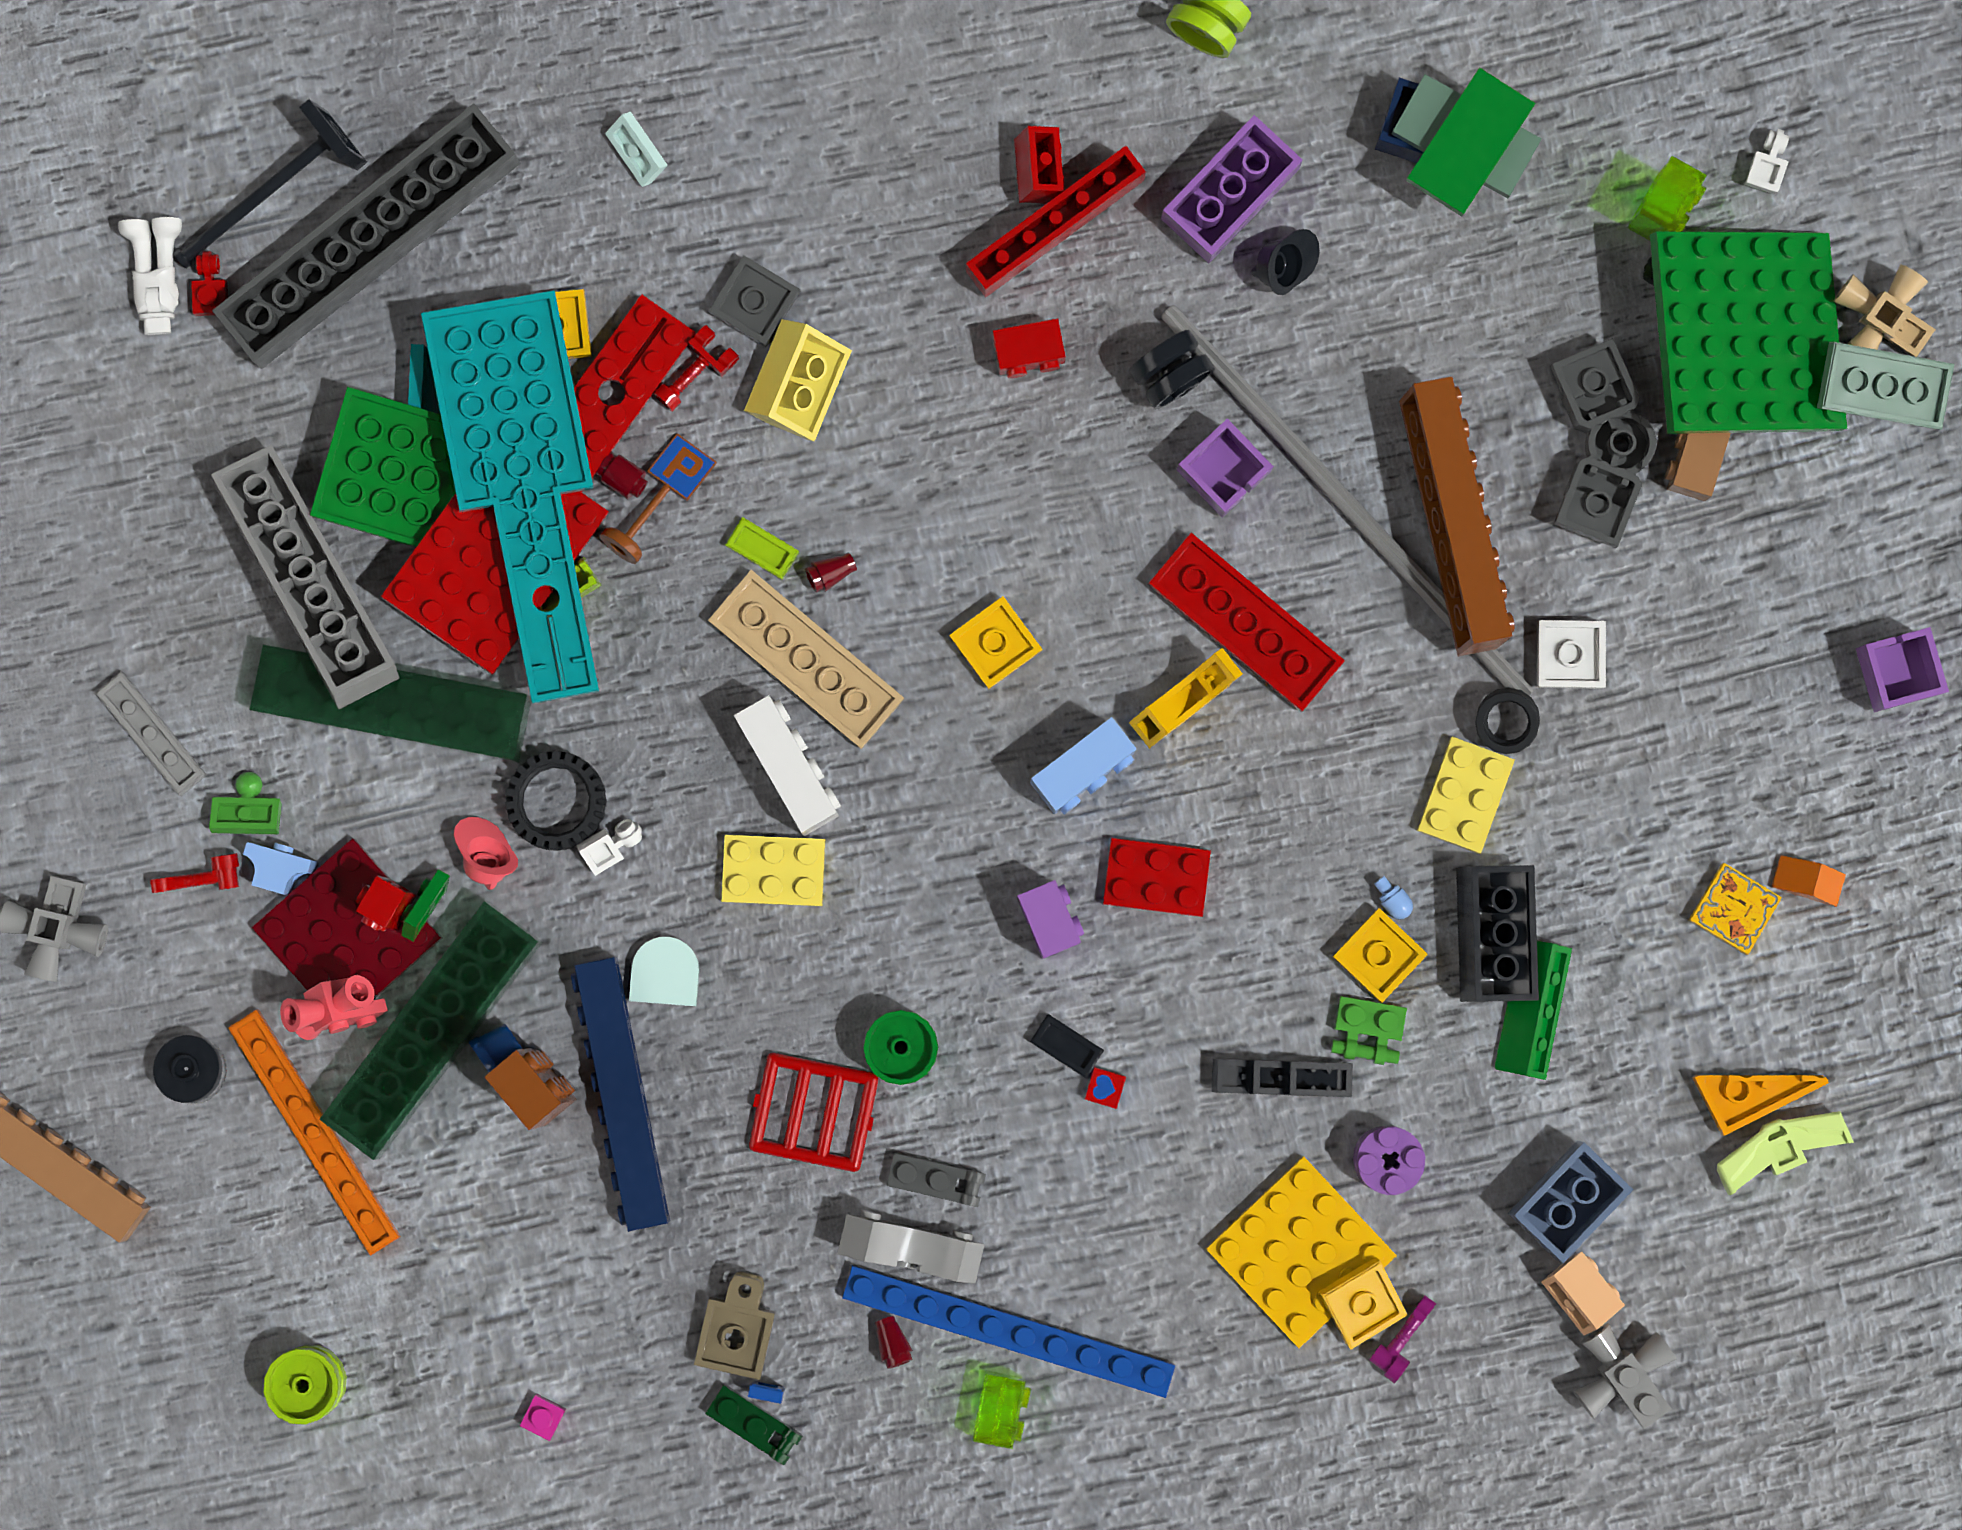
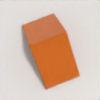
M1781 855L1771 888L1837 907L1846 874L1822 863Z

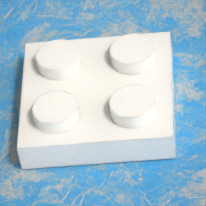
M1538 620L1537 688H1606V621Z

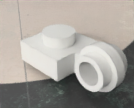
M1769 130L1763 149L1769 150V152L1765 154L1756 151L1744 185L1774 195L1779 192L1789 162L1776 157L1777 153L1783 155L1789 141V135H1785L1784 130Z
M631 819L623 820L615 827L616 833L614 837L611 838L607 830L603 829L576 845L595 876L624 859L619 850L620 847L623 845L625 847H632L640 842L642 839V829L637 822H633Z

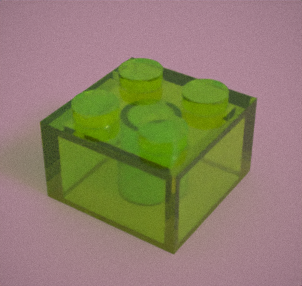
M1671 156L1657 173L1627 228L1649 241L1650 234L1656 231L1682 232L1690 219V216L1685 213L1691 212L1706 190L1702 183L1707 175Z

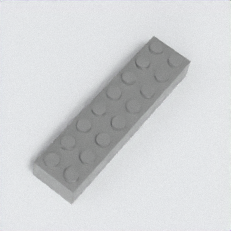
M272 444L212 473L211 476L217 491L338 709L399 679L395 663L313 517L310 516L308 508Z

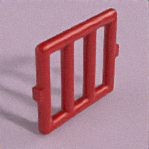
M775 1052L768 1054L759 1094L755 1093L753 1103L756 1111L749 1140L750 1150L850 1172L859 1171L868 1131H872L874 1117H871L879 1081L878 1076L872 1072ZM778 1067L798 1071L783 1144L763 1140ZM811 1074L831 1078L816 1151L796 1147ZM844 1081L864 1085L849 1157L829 1153Z

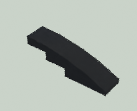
M1213 1059L1212 1092L1352 1097L1353 1063Z

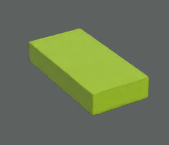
M744 517L741 518L725 544L727 548L782 581L800 553L799 550Z

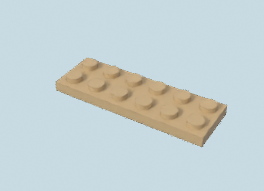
M752 570L748 572L708 620L861 750L904 700L902 695Z

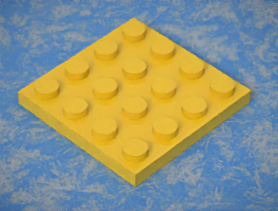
M1304 1156L1205 1248L1298 1348L1306 1343L1332 1318L1318 1291L1375 1257L1381 1261L1385 1268L1397 1256Z

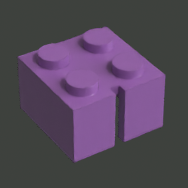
M1227 418L1179 463L1177 471L1223 518L1244 498L1247 492L1249 493L1270 474L1274 466Z
M1931 627L1856 648L1874 712L1949 692Z
M1053 880L1017 896L1027 924L1032 929L1031 933L1042 959L1081 943L1079 937L1084 935V931L1077 915L1071 918L1066 906L1071 904V900L1064 884L1058 886L1056 880Z

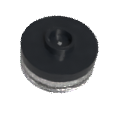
M182 1035L169 1040L158 1051L153 1064L154 1080L161 1093L173 1101L184 1104H201L213 1098L221 1090L227 1075L226 1060L219 1047L207 1039L193 1035Z

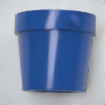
M506 1024L469 1041V1044L488 1072H491L514 1051L522 1049Z

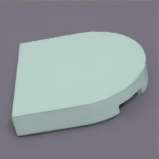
M673 937L654 938L642 945L632 962L629 1001L697 1006L700 968L694 951L685 942Z

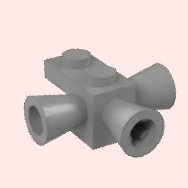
M51 876L42 908H35L34 912L9 900L4 904L0 913V933L28 934L26 941L38 943L24 975L57 982L59 949H70L71 945L97 957L102 954L107 941L108 925L77 923L87 884Z
M1609 1323L1591 1332L1581 1341L1603 1363V1365L1597 1368L1603 1378L1574 1390L1576 1397L1593 1419L1615 1396L1623 1400L1643 1429H1646L1672 1410L1647 1375L1648 1372L1677 1360L1673 1351L1657 1332L1648 1339L1635 1355L1625 1349L1621 1351Z

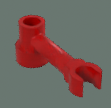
M238 854L210 857L212 871L150 880L152 893L218 883L219 890L239 887L236 867H239Z

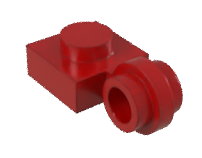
M203 251L202 255L196 256V268L198 275H204L205 280L191 281L192 312L195 316L215 315L212 310L228 298V284L225 279L214 280V274H220L219 255L212 254L211 251Z

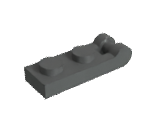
M894 1152L887 1186L979 1207L981 1197L978 1196L980 1184H984L986 1174ZM957 1178L967 1180L965 1193L955 1191Z

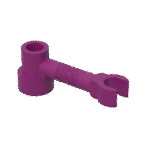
M1425 1295L1387 1348L1380 1344L1369 1359V1361L1385 1372L1384 1376L1394 1384L1410 1364V1361L1399 1353L1411 1336H1413L1414 1331L1418 1329L1436 1305L1435 1302Z

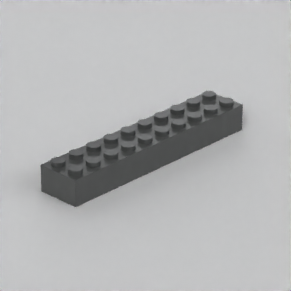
M473 103L212 311L251 360L263 369L521 163L514 151Z

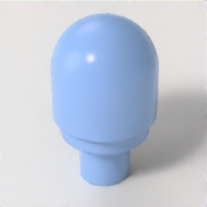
M1385 876L1374 883L1382 894L1379 898L1382 902L1381 905L1392 918L1401 920L1407 918L1412 913L1413 902L1405 890L1400 888L1398 884L1393 887Z

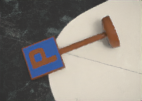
M676 434L647 471V473L664 485L626 533L613 527H607L600 534V539L616 555L631 564H636L642 557V551L632 538L671 489L688 501L717 462L679 434Z

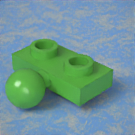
M244 772L239 775L235 783L236 791L241 795V798L212 797L209 829L211 833L279 834L282 807L280 798H254L262 790V780L254 772Z

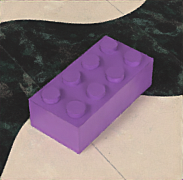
M1253 115L1163 209L1161 220L1209 264L1300 169L1303 159L1260 119Z

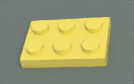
M1453 736L1450 737L1417 831L1481 854L1515 759Z
M725 835L721 902L823 906L826 840Z

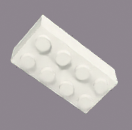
M768 695L734 715L804 836L839 817L836 809L841 807L830 787L825 790L823 789L819 780L824 778V775L814 758L807 761L802 751L806 750L807 746L797 729L790 731L786 725V722L791 720L780 699L773 702Z

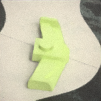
M1841 1111L1787 1120L1778 1118L1762 1125L1757 1134L1717 1164V1172L1727 1194L1733 1195L1739 1188L1768 1166H1770L1773 1175H1779L1807 1163L1802 1150L1854 1143Z

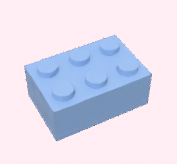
M1111 717L1032 777L1030 784L1053 814L1061 810L1065 815L1080 803L1079 795L1086 790L1092 794L1107 783L1108 780L1105 775L1112 770L1119 774L1135 760L1132 755L1135 753L1136 747Z

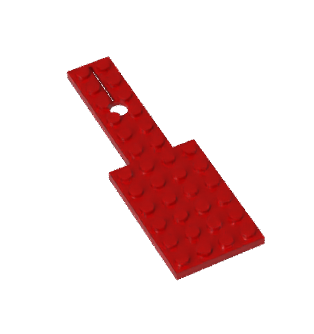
M643 294L635 302L574 387L592 479L603 460L613 451L689 345L688 341L696 335L695 331ZM615 381L621 384L625 391L623 401L618 405L612 406L604 404L600 400L598 393L603 383ZM583 491L561 494L574 561L609 514L608 510L583 494ZM455 493L381 595V598L492 676L519 639L493 507L459 512ZM542 586L534 592L532 599L537 609L543 606L554 591L552 587Z

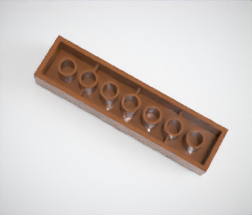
M1453 377L1414 383L1399 400L1457 655L1459 657L1495 650L1513 637L1512 632H1514L1515 625L1512 614L1506 610L1504 601L1507 598L1506 585L1503 580L1499 579L1497 567H1499L1498 551L1495 547H1492L1489 535L1492 533L1491 520L1488 515H1484L1482 506L1484 490L1480 482L1477 483L1474 472L1477 468L1476 456L1473 450H1469L1467 442L1469 425L1466 418L1461 416L1459 407L1462 404L1461 391L1458 386L1454 385Z

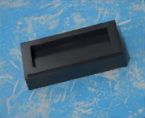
M1050 1014L1046 1015L1030 1040L1032 1044L1084 1078H1087L1104 1052L1102 1048Z

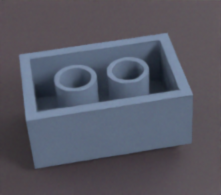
M1576 1141L1508 1214L1556 1261L1564 1264L1634 1189L1585 1142Z

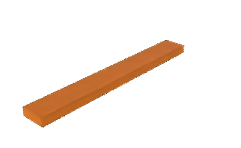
M256 1009L228 1027L369 1255L375 1254L400 1238L401 1236L259 1009Z

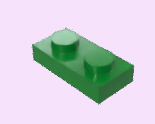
M438 869L432 879L427 877L423 881L417 893L420 898L415 905L410 903L401 916L400 921L404 923L401 936L414 942L446 893L450 875Z

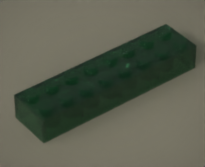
M263 644L249 710L262 715L519 763L531 706V697L523 693L397 670L399 679L338 709L308 653Z
M484 901L319 1120L372 1160L380 1159L543 942L492 903Z

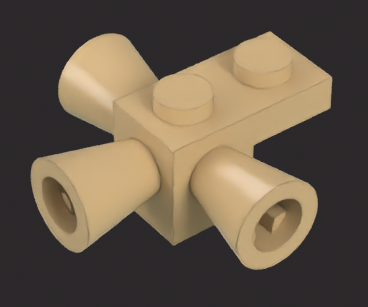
M1900 264L1888 293L1883 291L1875 296L1852 274L1833 301L1864 314L1859 322L1865 325V327L1847 344L1878 350L1882 338H1885L1910 356L1917 357L1936 329L1911 313L1913 309L1906 304L1928 281L1916 271Z

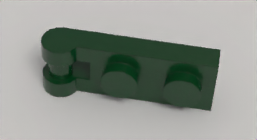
M726 1384L722 1386L705 1413L782 1465H785L789 1460L790 1455L788 1453L793 1445H798L803 1438V1435ZM774 1431L783 1436L777 1446L769 1441Z

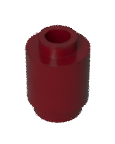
M612 452L606 456L596 473L602 478V483L627 500L632 496L638 498L648 484V481L644 479L646 476L644 470L622 455L616 456Z

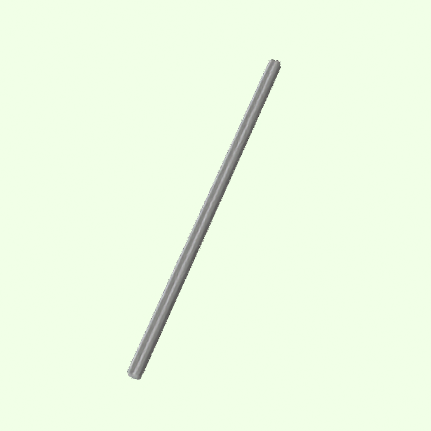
M1172 305L1162 314V320L1175 334L1184 330L1191 331L1199 343L1194 354H1206L1215 367L1212 374L1451 629L1443 592L1176 306ZM1496 649L1474 653L1505 688L1522 690L1529 696L1533 693L1532 687Z

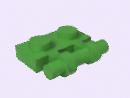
M1339 996L1334 1029L1346 1031L1347 1035L1346 1041L1333 1039L1331 1053L1342 1054L1343 1058L1354 1060L1355 1057L1373 1060L1374 1064L1384 1065L1385 1062L1398 1064L1400 1051L1387 1049L1388 1039L1402 1041L1407 1008ZM1358 1034L1377 1037L1375 1047L1357 1044Z

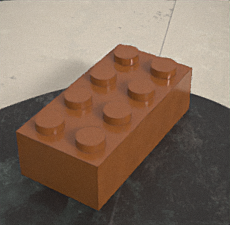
M534 1048L514 1051L485 1076V1079L528 1130L546 1126L577 1100L572 1094L576 1089L564 1075L561 1077L557 1076L551 1069L554 1065L551 1058L542 1049L539 1051Z

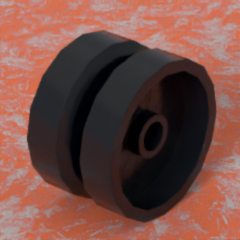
M1184 330L1165 340L1129 368V373L1137 385H1147L1154 382L1148 388L1145 395L1154 410L1160 409L1183 397L1215 370L1214 365L1206 354H1199L1189 358L1196 351L1199 344L1190 330Z

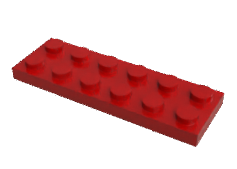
M1192 532L1148 583L1151 588L1300 712H1303L1345 661Z

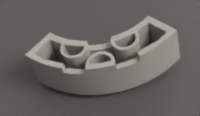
M861 1210L860 1216L846 1214L837 1254L863 1262L893 1267L900 1266L916 1269L917 1264L918 1272L956 1282L976 1284L984 1244L972 1241L973 1234L953 1230V1234L948 1235L880 1220L881 1214Z

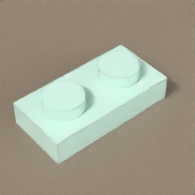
M631 112L622 114L605 133L642 187L651 184L668 166Z

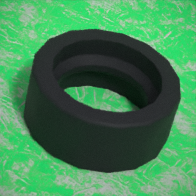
M1509 687L1496 689L1488 694L1480 703L1475 720L1477 735L1483 744L1494 752L1503 754L1518 753L1530 746L1537 736L1540 724L1539 710L1532 697L1522 690ZM1509 701L1516 703L1527 714V728L1516 739H1500L1489 729V712L1501 702Z

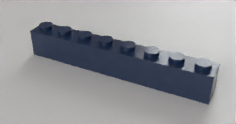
M612 957L574 965L576 973H571L574 993L580 992L582 1006L577 1007L578 1017L581 1026H587L589 1039L584 1040L587 1058L593 1059L596 1071L591 1073L594 1092H600L602 1105L597 1106L601 1126H607L609 1138L604 1139L605 1151L608 1159L613 1158L615 1171L611 1172L612 1186L614 1192L620 1191L622 1205L617 1206L620 1224L626 1225L628 1232L668 1224L671 1220L618 958Z

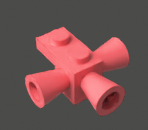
M360 975L321 982L303 993L305 999H285L280 1009L284 1027L289 1032H295L305 1040H313L323 1030L329 1029L330 1034L347 1030L350 1025L356 1024L358 1029L372 1026L377 1023V1017L388 1012L385 999L374 1000L375 994L372 984Z

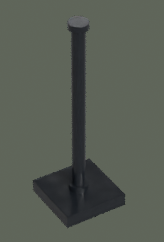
M310 99L299 107L318 131V139L186 248L175 251L173 254L183 267L187 269L191 266L192 259L325 150H332L341 161L357 171L367 163L366 159L327 110Z

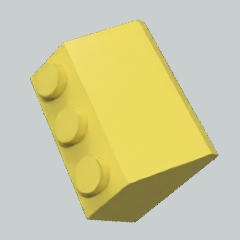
M781 319L744 411L767 424L807 440L815 441L852 350L807 324Z

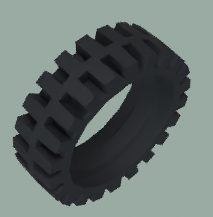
M562 751L543 752L528 758L525 763L520 764L515 774L511 776L505 793V808L508 813V819L515 831L530 844L551 851L567 850L577 847L576 845L590 838L600 827L599 825L605 815L606 791L596 770L584 759ZM552 768L567 769L575 773L585 784L589 796L588 810L583 820L572 830L560 834L545 833L536 828L527 818L523 806L524 792L530 781L540 772Z

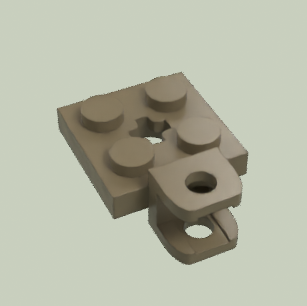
M738 1271L729 1283L725 1300L709 1297L694 1365L757 1380L761 1379L776 1313L775 1311L760 1308L764 1291L762 1276ZM741 1285H749L751 1292L744 1293L741 1290ZM737 1329L740 1331V1336L744 1337V1343L739 1342L736 1347H731V1342L729 1339H725V1335Z

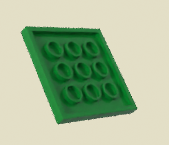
M347 387L310 516L417 547L456 493L441 415Z

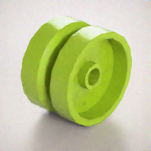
M1182 0L1183 3L1173 6L1166 18V24L1177 37L1197 50L1222 59L1229 57L1236 44L1237 39L1234 33L1243 32L1251 18L1250 10L1240 0Z
M302 1345L283 1353L270 1365L264 1377L263 1393L268 1407L278 1418L290 1424L306 1425L320 1420L340 1404L346 1392L347 1375L343 1363L332 1351L320 1345ZM304 1379L309 1383V1389L307 1386L301 1385V1380Z

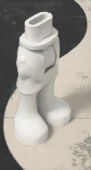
M159 217L152 219V225L150 222L140 219L119 221L118 229L121 236L131 241L134 250L135 271H132L134 301L139 314V320L144 321V334H171L170 320L175 319V314L173 313L179 304V291L175 283V267H173L174 241L182 229V220L175 217ZM152 230L157 247V269L153 271L151 270Z

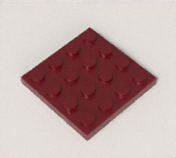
M355 838L347 842L251 927L307 991L321 982L360 975L372 984L375 994L374 999L443 939L428 920L414 942L401 936L403 922L400 923L397 930L386 929L385 932L377 931L361 922L363 915L356 912L359 906L356 902L359 893L365 885L371 886L376 876L389 878V876Z

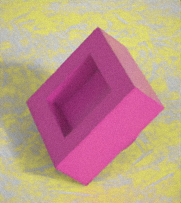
M536 1394L520 1427L550 1441L566 1408Z

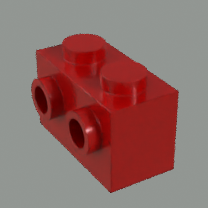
M1027 126L1014 139L1019 203L1047 204L1064 191L1059 127Z
M1058 318L992 331L1000 375L1007 374L1008 378H1018L1027 375V370L1040 368V372H1051L1060 369L1059 364L1065 363L1066 356Z
M376 876L371 886L365 885L356 899V902L359 904L356 912L363 915L361 922L377 931L385 932L386 929L397 930L404 910L410 903H413L417 895L389 878Z

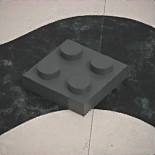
M743 255L711 306L709 313L764 347H767L777 331L781 319L785 318L801 291L798 287Z

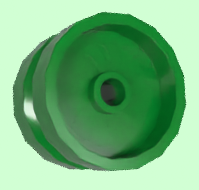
M899 1010L886 1013L874 1021L866 1033L863 1048L866 1062L876 1076L887 1083L904 1085L914 1083L928 1074L936 1062L939 1046L936 1032L926 1019L917 1013ZM898 1041H903L907 1044L908 1049L906 1053L900 1054L895 1051L894 1047Z

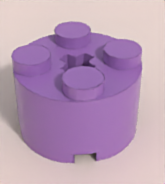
M1379 1126L1365 1132L1357 1141L1353 1154L1354 1168L1360 1181L1368 1188L1385 1195H1399L1413 1188L1423 1174L1426 1159L1423 1148L1415 1136L1404 1129L1394 1126ZM1394 1152L1393 1160L1396 1162L1395 1165L1384 1168L1383 1154L1391 1155Z

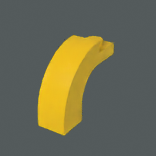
M1221 648L1181 682L1147 706L1129 724L1150 749L1222 693L1243 673L1225 650Z

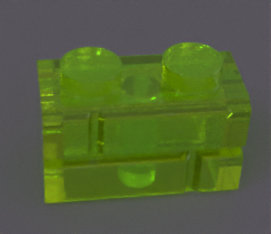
M985 1371L972 1438L974 1442L1013 1449L1014 1441L1021 1442L1024 1421L1018 1420L1020 1408L1028 1407L1031 1388L1025 1387V1378Z

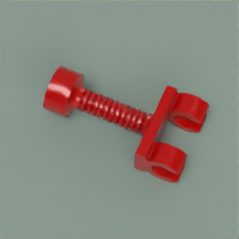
M707 325L703 326L688 341L689 347L699 355L698 359L672 383L673 385L667 386L662 384L653 393L671 412L681 403L679 396L683 390L706 367L710 366L723 377L739 360V355L732 348H728L717 361L704 349L716 336L715 332Z

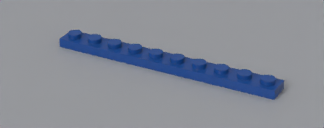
M852 1265L842 1298L1164 1398L1167 1396L1176 1366L1170 1362Z

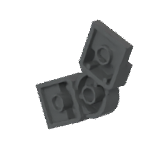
M1612 338L1551 364L1550 368L1563 395L1561 400L1574 429L1587 434L1585 440L1587 458L1575 464L1554 524L1617 548L1642 487L1641 481L1636 474L1652 460L1656 450V435L1650 422L1642 415L1634 413L1640 398ZM1614 437H1622L1627 441L1628 449L1626 452H1620L1614 447Z

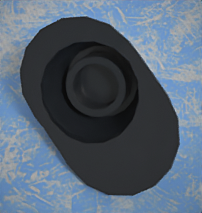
M1299 229L1281 241L1263 246L1258 254L1257 264L1251 270L1252 275L1259 278L1265 285L1270 286L1271 290L1277 295L1289 293L1313 273L1318 263L1320 248L1316 235L1308 229Z

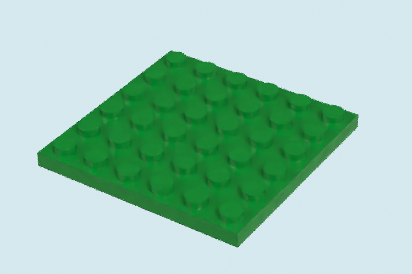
M1656 231L1650 234L1667 434L1818 432L1847 429L1846 413L1817 408L1829 342L1839 343L1836 303L1833 302L1835 290L1829 233Z

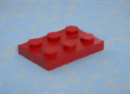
M1111 838L1103 905L1203 917L1211 850Z

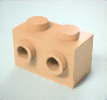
M1582 1251L1568 1258L1564 1264L1562 1263L1541 1281L1584 1336L1600 1328L1625 1306L1620 1299L1617 1289L1605 1281L1598 1272L1596 1263L1590 1257L1585 1256Z

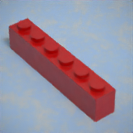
M1124 146L966 263V273L984 297H988L1141 184L1145 179V169L1129 148Z

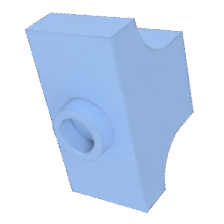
M247 842L243 855L251 859L255 868L251 885L283 895L291 893L295 881L300 876L315 872L318 862L293 855L294 848L274 843L272 849Z

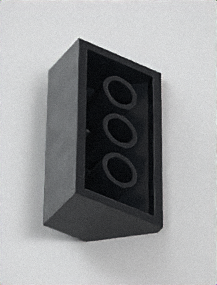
M1534 865L1467 866L1456 868L1460 1002L1539 1000Z

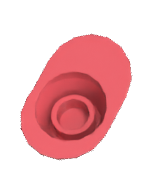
M467 817L460 820L455 826L453 836L456 845L463 855V869L471 880L484 884L488 890H492L506 875L513 873L517 869L518 858L511 849L504 834L496 825L479 817Z

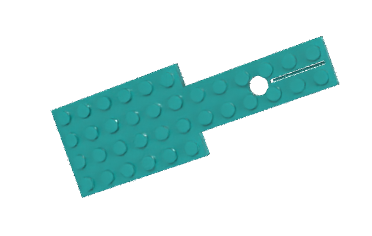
M555 290L421 313L459 512L493 507L531 702L536 704L599 692L561 500V494L593 489V482ZM550 586L558 592L559 604L554 610L544 612L535 607L532 597L539 587Z

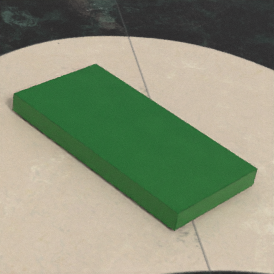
M1479 67L1406 181L1462 217L1536 103Z

